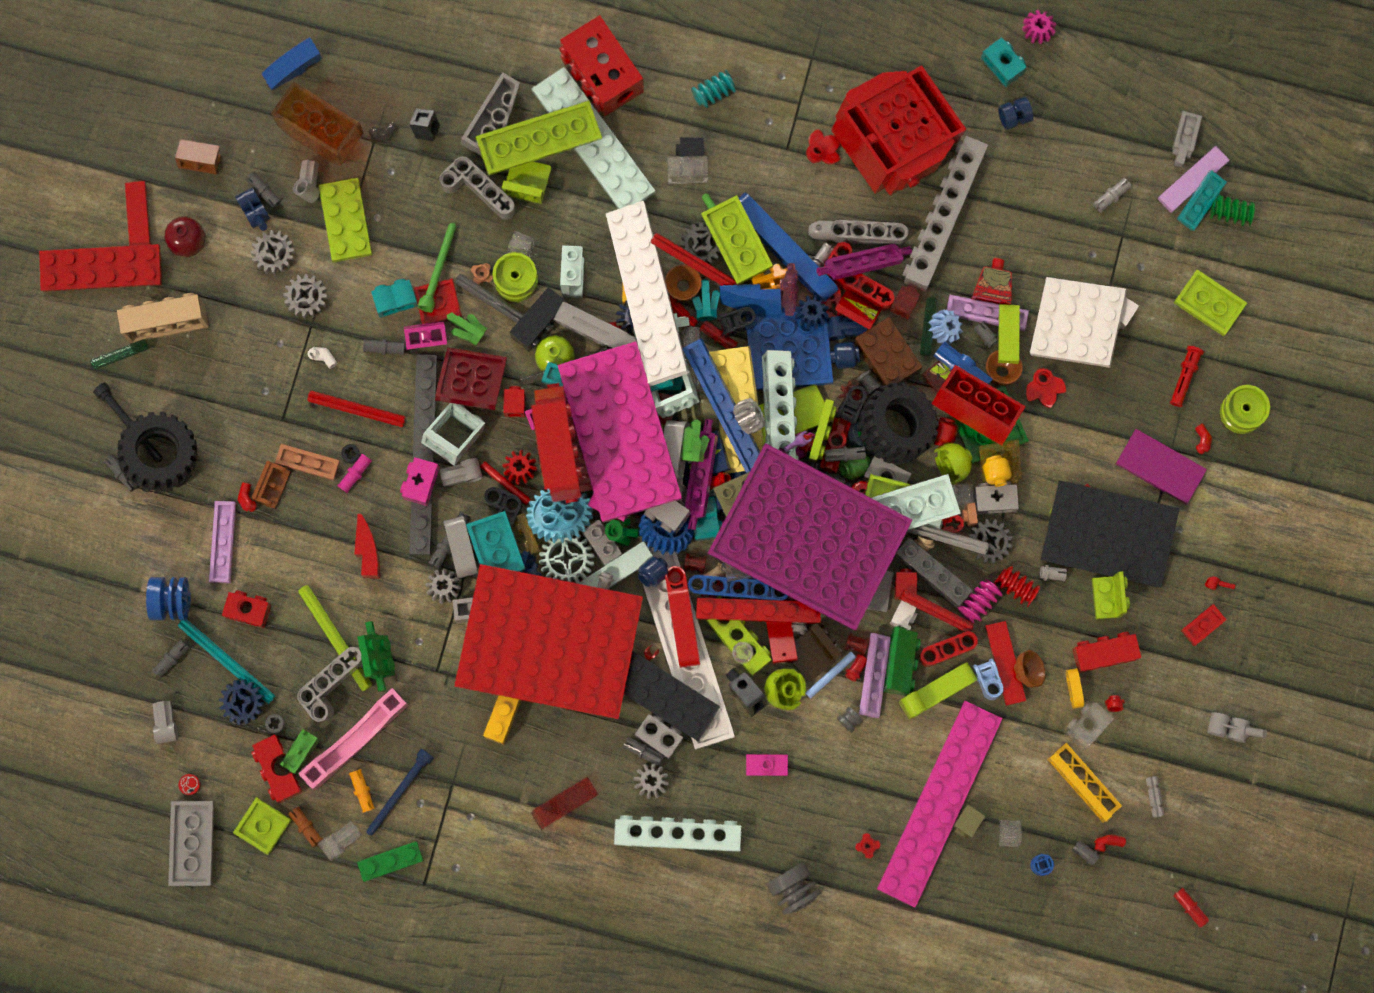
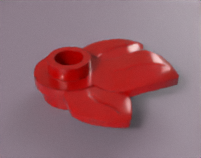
M820 129L812 132L808 139L809 146L806 150L808 160L812 163L822 161L830 165L839 162L841 158L835 152L840 145L834 135L824 136Z
M1041 368L1034 373L1033 381L1027 385L1026 397L1029 402L1039 399L1044 406L1051 408L1056 401V393H1065L1066 386L1063 380L1053 376L1050 370ZM1040 376H1045L1046 382L1040 381Z

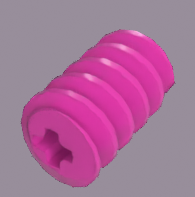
M985 579L986 582L981 581L979 583L981 588L976 587L974 589L975 594L971 593L969 595L970 600H964L965 607H958L959 612L974 624L975 619L978 621L982 620L979 616L980 613L987 615L985 607L993 608L990 601L998 602L995 595L1003 596L999 588L987 579Z

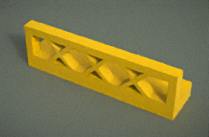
M1067 743L1047 759L1102 822L1109 820L1122 807ZM1065 749L1071 755V764H1066L1059 756ZM1074 767H1081L1085 771V780L1078 778L1073 772ZM1096 783L1099 787V795H1093L1087 788V784ZM1110 799L1115 807L1108 812L1101 804V800Z

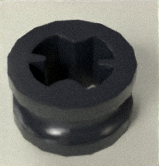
M353 444L345 445L341 451L342 458L349 464H354L361 456L360 450ZM350 449H353L356 454L355 457L352 456V459H349L346 454L347 451L350 452Z

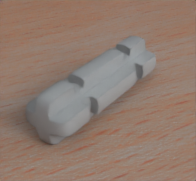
M1158 777L1146 778V783L1149 786L1150 805L1153 806V809H1151L1152 816L1155 818L1164 816V809L1161 807L1163 803L1160 788H1158Z

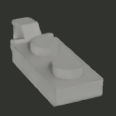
M1182 111L1172 148V154L1176 155L1174 166L1182 168L1185 158L1190 159L1194 150L1202 118L1201 115Z

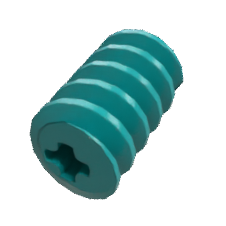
M726 69L725 74L719 72L718 77H711V81L706 79L704 81L705 86L699 83L698 89L695 87L691 88L699 106L703 104L706 108H708L707 101L715 104L714 97L721 101L722 93L728 97L729 89L733 93L736 92L734 81Z

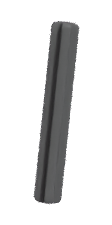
M459 274L456 278L455 283L516 323L524 316V313L463 274Z

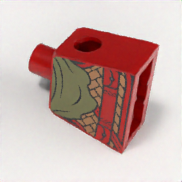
M994 258L991 267H983L971 299L994 304H1011L1012 273L1003 270L1005 262L1003 259Z

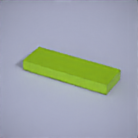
M999 304L998 363H1019L1020 305Z

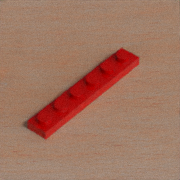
M697 598L696 619L820 624L821 613L799 601Z

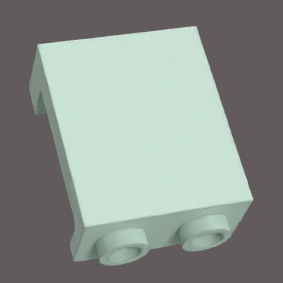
M562 246L560 279L562 298H583L584 257H582L583 248L581 246Z

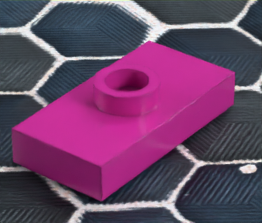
M746 754V776H788V755Z

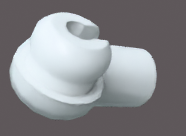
M313 347L308 351L310 359L324 361L329 369L338 364L327 348Z

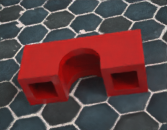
M277 735L252 745L254 749L251 752L255 762H259L262 767L260 774L264 782L268 781L270 785L268 792L273 801L276 800L278 803H282L303 793L294 773L291 772L285 776H279L275 772L276 761L286 755Z

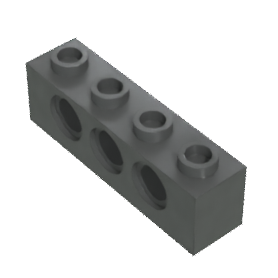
M910 538L905 541L894 555L899 562L908 569H911L913 573H917V577L956 609L973 591Z

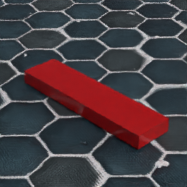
M146 182L125 183L129 246L151 245Z
M1006 621L986 625L985 629L993 660L1003 685L1002 694L1005 706L1025 702L1026 697L1022 682L1016 678L1014 670L1016 659Z

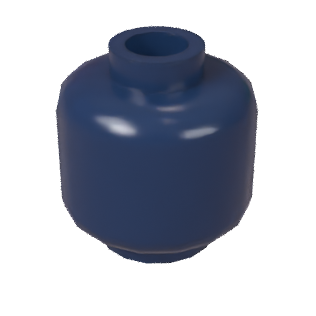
M853 342L837 343L834 346V351H830L831 363H836L838 369L854 368L857 362H860L858 346H855Z
M648 558L638 568V578L642 584L647 587H657L664 581L666 574L668 577L667 562L663 558Z

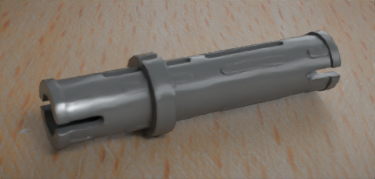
M460 511L459 515L457 516H465V524H467L471 519L469 515H465L462 511ZM447 534L442 542L438 543L436 552L428 562L429 565L435 566L438 570L447 555L451 554Z

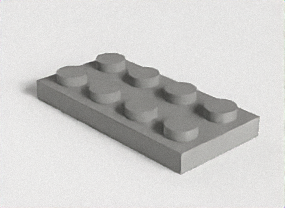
M171 801L168 886H212L214 801Z

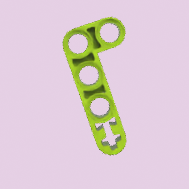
M968 662L918 691H914L902 698L899 704L910 720L976 682L978 679Z

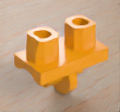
M780 264L773 265V268L770 269V274L764 275L761 273L752 279V284H760V290L784 289L783 286L789 285L787 269H783Z

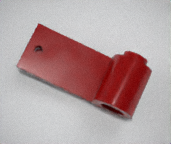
M766 622L773 663L797 660L792 624L786 622Z

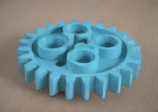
M548 489V492L540 490L541 496L534 495L535 501L529 502L530 507L527 508L528 514L526 515L529 528L532 529L533 534L537 533L539 539L544 536L545 542L552 538L553 543H556L557 539L564 543L566 537L572 541V535L579 537L578 531L585 532V526H590L589 520L593 519V508L588 506L590 498L587 497L586 493H583L577 502L566 503V500L552 502L550 489Z

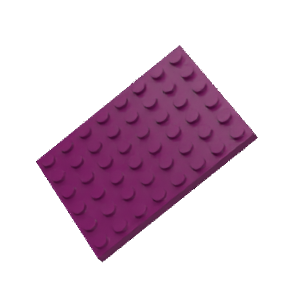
M765 443L707 554L856 631L912 519Z

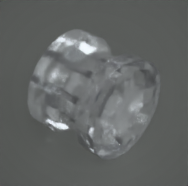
M739 642L734 646L732 657L736 663L746 664L752 659L753 649L748 643Z

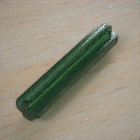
M928 297L926 300L920 355L922 356L931 355L933 332L928 331L932 328L928 322L932 320V315L936 313L937 299Z
M146 339L137 341L91 359L90 364L94 370L148 350V342Z

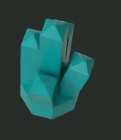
M704 279L701 281L702 303L699 296L692 298V303L696 310L698 321H713L717 318L720 292L717 290L713 291L710 302L709 280Z

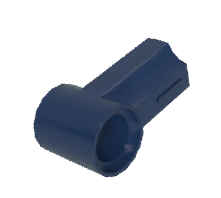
M834 316L827 319L829 340H841L847 336H858L867 331V328L850 318Z

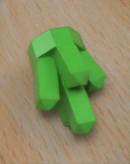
M453 313L447 314V320L459 327V329L454 328L451 331L452 336L469 341L476 346L487 328L481 325L473 314H468L467 321Z
M697 419L691 422V427L688 426L684 429L682 460L704 461V453L709 438L706 435L700 437L701 422Z

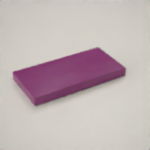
M1137 429L1134 430L1115 463L1117 466L1185 505L1188 504L1207 470Z

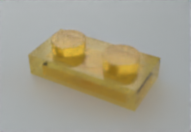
M525 513L517 515L518 522L515 524L519 533H524L526 537L523 543L527 552L531 551L534 556L538 555L541 551L532 533V529L528 525Z

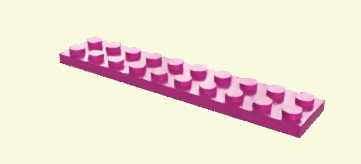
M967 701L963 702L877 890L914 908L916 907L1002 718Z

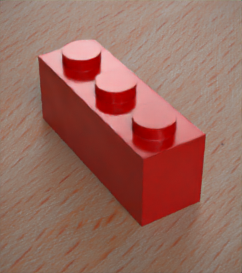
M1129 632L1119 633L1117 638L1109 639V636L1097 638V642L1091 644L1089 640L1078 642L1077 647L1072 649L1079 673L1137 661L1142 658L1136 634L1130 635Z

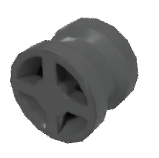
M849 706L846 708V712L837 718L851 733L855 730L857 724L863 722V719Z

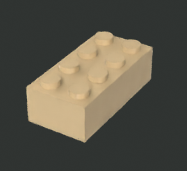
M187 293L182 295L183 297L181 298L167 297L160 302L147 301L140 306L127 305L117 310L120 332L129 343L209 328L205 304L198 294Z

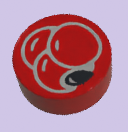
M186 774L179 780V789L183 794L194 795L200 790L201 783L195 775Z

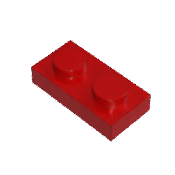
M1212 604L1185 626L1181 632L1193 646H1196L1227 619Z

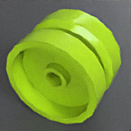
M511 252L503 255L495 263L492 276L496 290L502 298L510 302H521L534 294L538 287V275L534 262L528 256L522 253Z
M1252 385L1238 386L1221 403L1219 412L1221 421L1226 428L1234 433H1251L1260 427L1269 416L1270 403L1264 391Z

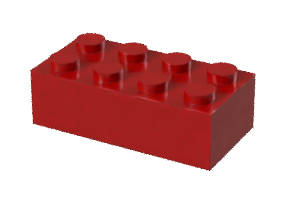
M957 365L953 367L931 403L1001 446L1026 407Z

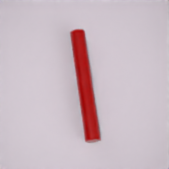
M486 461L481 464V469L511 494L519 497L523 504L526 506L529 504L531 499Z

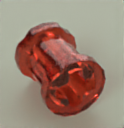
M686 553L684 571H700L701 574H704L706 556H690V554Z
M850 632L844 650L850 649L864 656L869 638L863 639L854 636Z

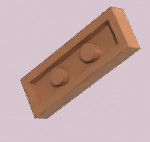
M281 444L275 464L334 481L340 461Z

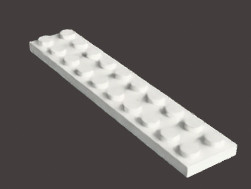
M640 201L606 213L648 380L647 383H649V386H653L688 374L657 247L651 243L653 232L646 204L644 201Z
M653 547L649 548L654 557L663 558L667 562V569L672 566L680 567L675 552L671 556L668 552L662 555L661 551L657 550L654 552ZM666 580L662 581L657 587H647L643 584L671 675L721 706L700 741L698 742L692 738L695 750L734 738L733 729L698 620L696 619L691 598L690 604L700 665L680 668Z

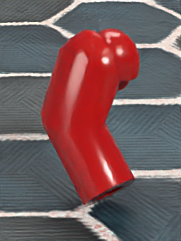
M1202 423L1195 428L1201 438L1200 444L1196 445V450L1199 454L1208 452L1212 444V436Z
M1111 834L1099 837L1094 841V849L1104 852L1106 845L1124 847L1126 838Z

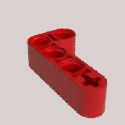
M846 242L838 243L828 259L839 257L837 253L839 250H844L847 254H851V246ZM862 273L850 276L855 279V282L852 284L845 281L846 277L833 280L830 274H826L840 288L845 291L849 290L878 307L881 311H887L893 305L894 293ZM868 286L872 289V293H864L862 288ZM887 297L888 301H885V303H883L882 299Z

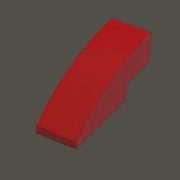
M357 514L354 554L356 557L362 558L361 576L363 578L380 579L379 553L374 536L363 515Z

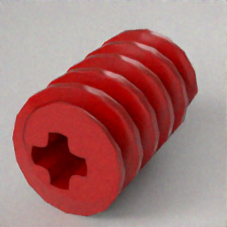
M1013 566L1007 569L1004 568L993 584L996 585L1001 582L1000 590L1008 587L1006 594L1009 595L1014 592L1013 599L1021 597L1020 604L1028 602V607L1038 594L1040 586L1037 585L1032 588L1034 583L1032 580L1025 583L1027 576L1024 575L1019 578L1020 571L1012 573Z

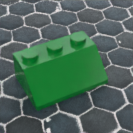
M896 626L892 630L884 693L907 696L910 694V691H914L915 679H912V672L917 670L918 659L914 657L915 650L919 651L921 639L917 638V632Z

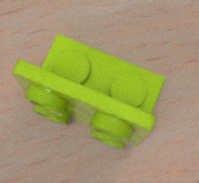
M530 162L511 168L507 181H503L502 191L509 197L542 204L551 166Z
M1118 572L1113 577L1091 579L1096 620L1121 618L1127 613V609H1130L1129 597L1125 596V589H1127L1128 583L1127 577H1123V572Z

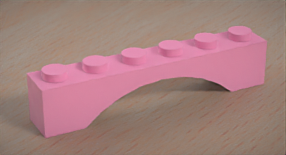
M392 688L376 702L351 730L308 764L299 775L316 791L409 705Z

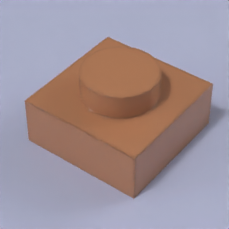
M967 503L964 507L965 510H962V519L967 523V527L976 526L978 520L975 503Z

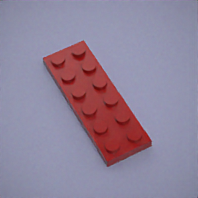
M159 244L39 251L40 291L42 292L162 285L161 245Z

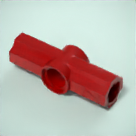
M840 417L838 419L834 418L825 450L843 449L851 426L850 422ZM834 438H838L841 440L842 444L839 446H835L832 444L831 440ZM823 456L819 469L825 472L828 471V473H837L840 461L826 462Z

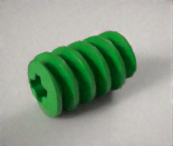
M1219 195L1213 201L1210 219L1217 214L1218 221L1225 216L1227 223L1230 218H1233V224H1236L1240 219L1241 226H1244L1246 221H1249L1250 227L1255 214V204L1250 202L1247 206V202L1243 200L1239 205L1238 199L1235 198L1231 203L1230 197H1226L1223 201V196Z

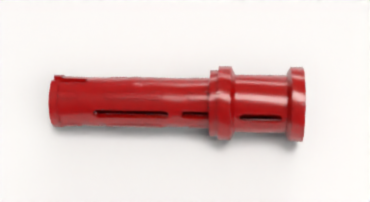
M1187 346L1185 360L1181 362L1182 371L1170 404L1173 406H1183L1182 404L1192 376L1199 369L1198 363L1205 351L1198 347Z

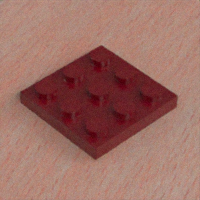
M447 347L435 400L496 410L507 357Z

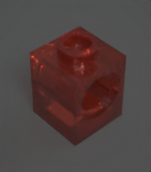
M902 285L890 311L908 320L919 300L920 294L917 293L918 291L915 288Z

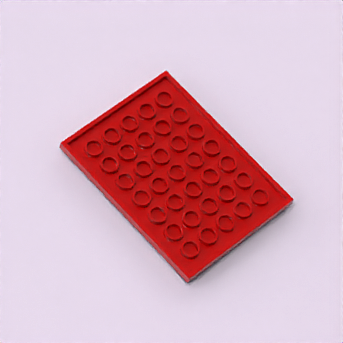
M480 564L454 687L619 719L643 597Z

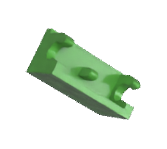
M302 729L280 765L299 775L320 742V739Z

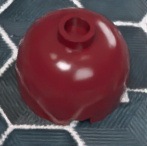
M180 216L173 219L167 225L164 234L169 250L177 256L185 257L198 254L203 249L206 238L202 225L188 216Z

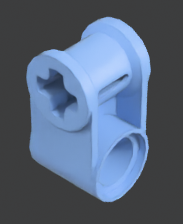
M991 658L989 662L981 665H972L985 698L988 700L998 699L1003 692V685L994 660ZM995 685L998 688V693L995 695L989 693L988 686Z

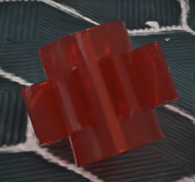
M848 381L847 387L841 386L840 389L844 393L840 394L839 398H844L848 389L858 386L859 382L854 385ZM854 389L855 395H852V398L855 401L860 400L861 396L859 395L861 392Z

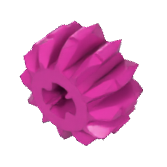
M1036 10L1035 15L1030 12L1028 18H1025L1023 21L1025 26H1023L1022 32H1027L1025 38L1031 37L1032 43L1038 40V43L1042 44L1043 39L1048 42L1050 41V36L1055 34L1054 28L1056 23L1052 22L1053 15L1046 16L1047 11L1040 14V11Z

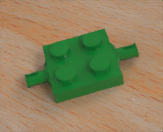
M369 621L365 623L367 635L358 636L357 638L365 677L375 679L378 692L387 690L384 678L395 676V664L392 660L391 643L388 635L376 634L374 622Z

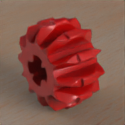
M523 450L519 451L518 456H516L515 451H512L513 458L506 456L505 459L509 463L502 464V467L507 469L503 474L504 476H509V482L516 478L517 485H520V479H523L524 483L527 484L528 480L526 477L528 476L533 479L534 475L531 472L537 471V467L532 466L536 463V460L530 459V453L524 456ZM521 463L524 469L521 468L522 471H517L515 466L518 467V464Z

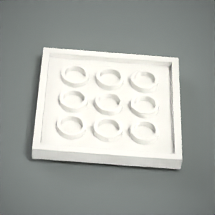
M1047 277L1030 355L1110 368L1127 293L1126 289Z

